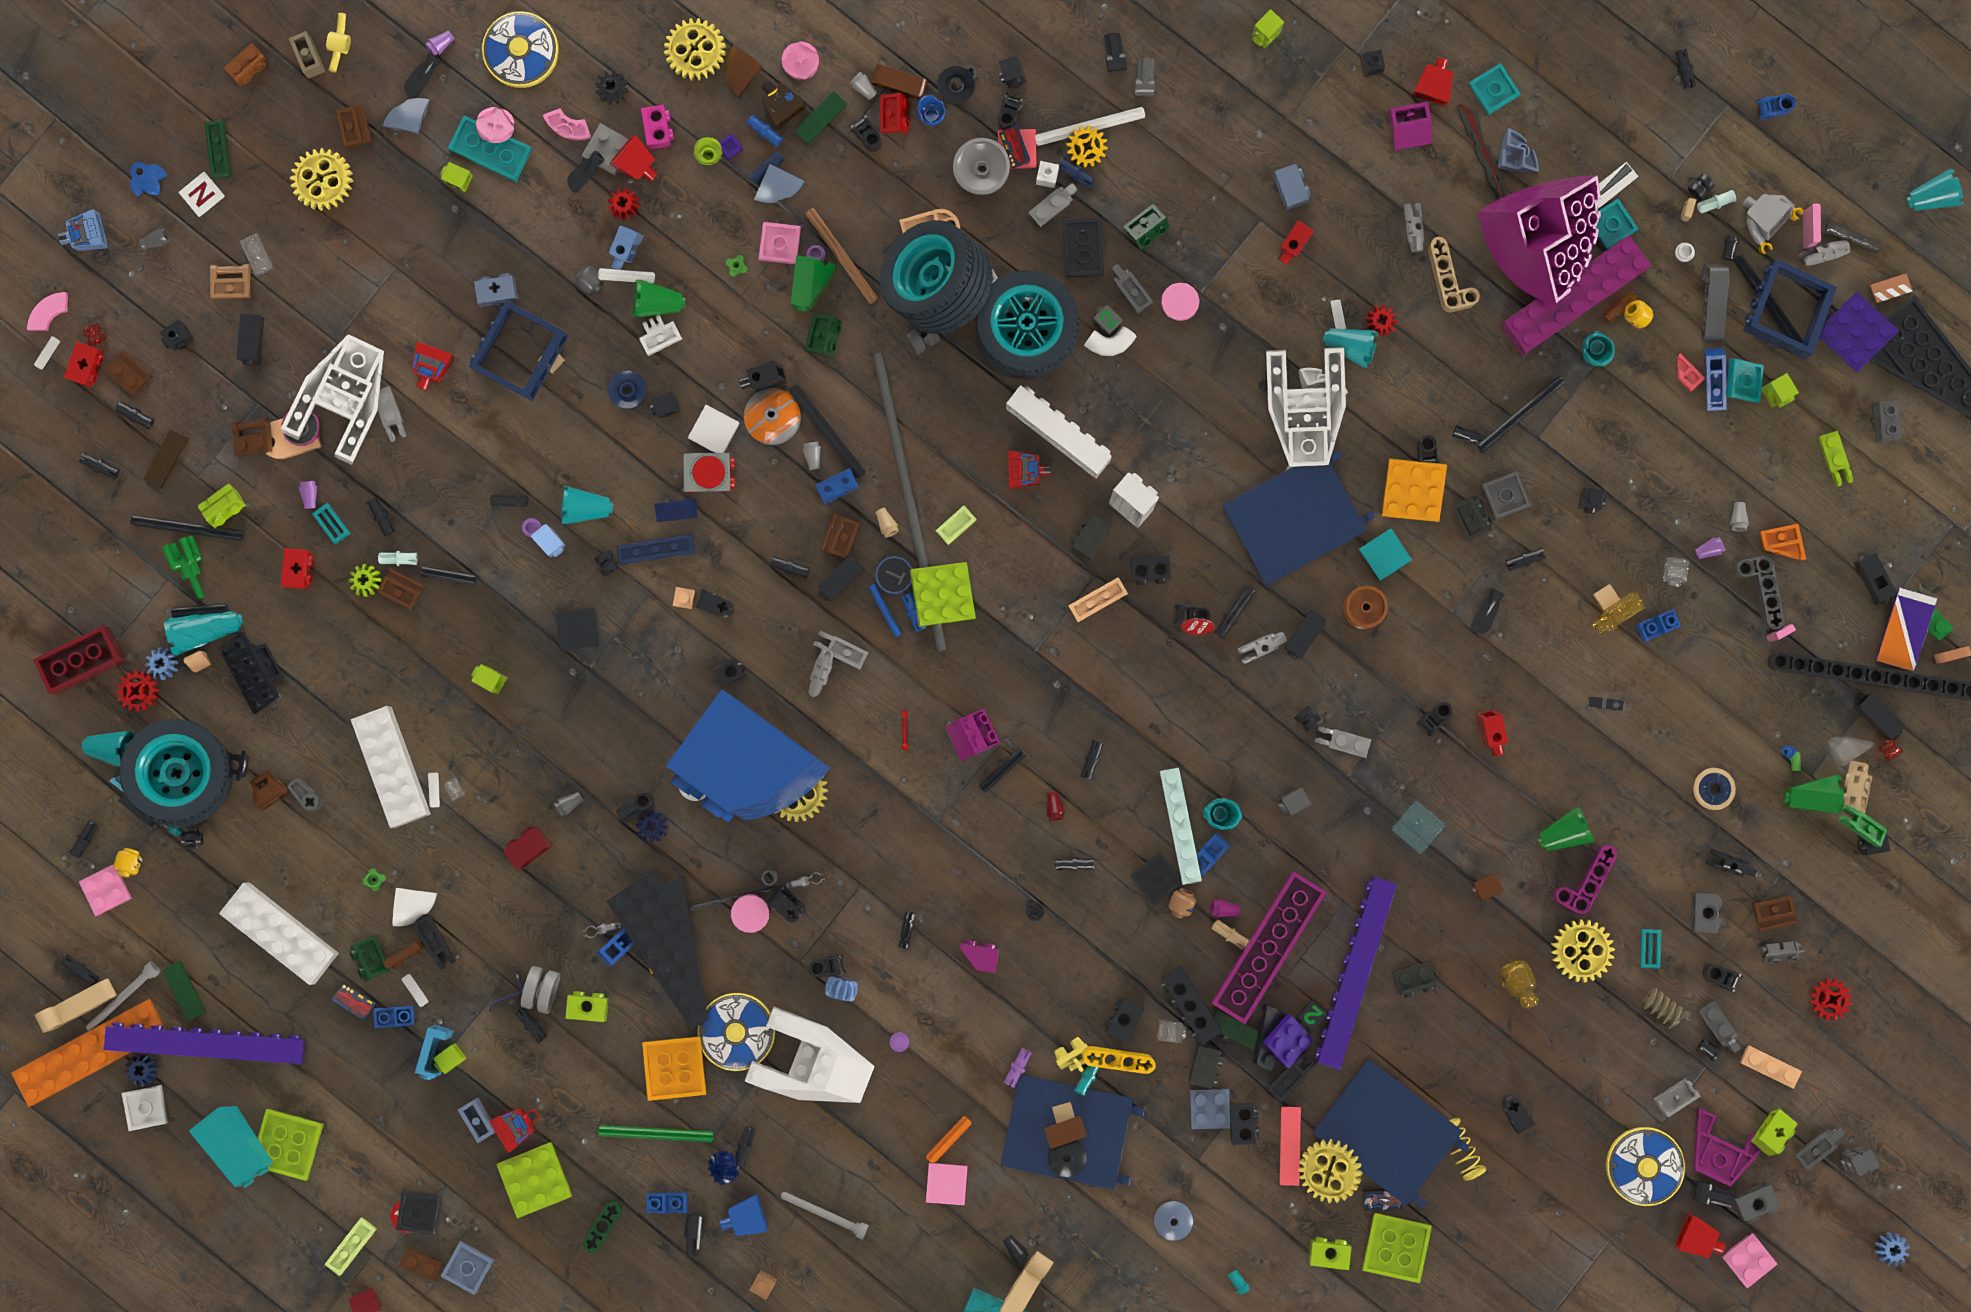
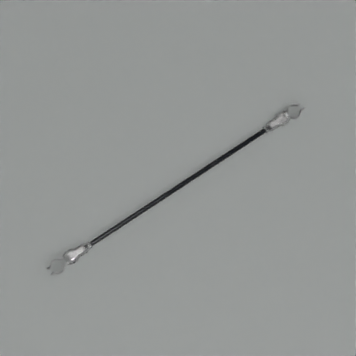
M801 876L786 884L690 906L688 911L736 900L746 894L757 895L774 891L779 886L786 888L806 887L810 885L809 877ZM620 922L603 923L597 926V933L601 935L608 934L610 931L622 928Z

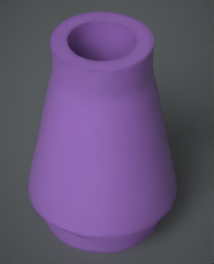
M447 30L440 35L428 39L425 46L432 56L440 55L454 40V37Z
M315 481L300 482V487H298L304 509L316 508L318 485L315 484Z
M1713 537L1695 549L1699 560L1722 555L1721 552L1726 551L1720 537Z

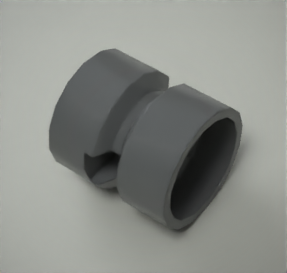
M914 328L906 333L917 355L926 351L928 345L932 347L941 342L938 334H928L920 329Z

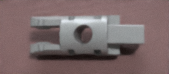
M1415 203L1413 210L1411 204H1404L1408 243H1410L1411 252L1423 251L1424 230L1421 204Z
M1847 240L1827 243L1800 252L1799 258L1806 266L1823 263L1850 253V244Z
M1283 632L1275 635L1271 633L1237 649L1239 653H1245L1253 649V653L1242 658L1243 664H1246L1271 651L1277 650L1279 645L1287 642V639Z
M823 648L815 662L810 680H812L808 691L810 696L817 697L821 693L823 685H826L832 668L834 651Z

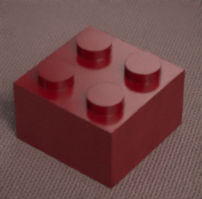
M540 827L526 828L520 833L522 836L519 839H512L505 845L506 849L503 850V853L517 870L524 869L553 846Z

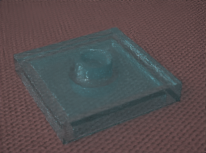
M1415 800L1391 830L1416 852L1422 854L1446 825L1420 802Z

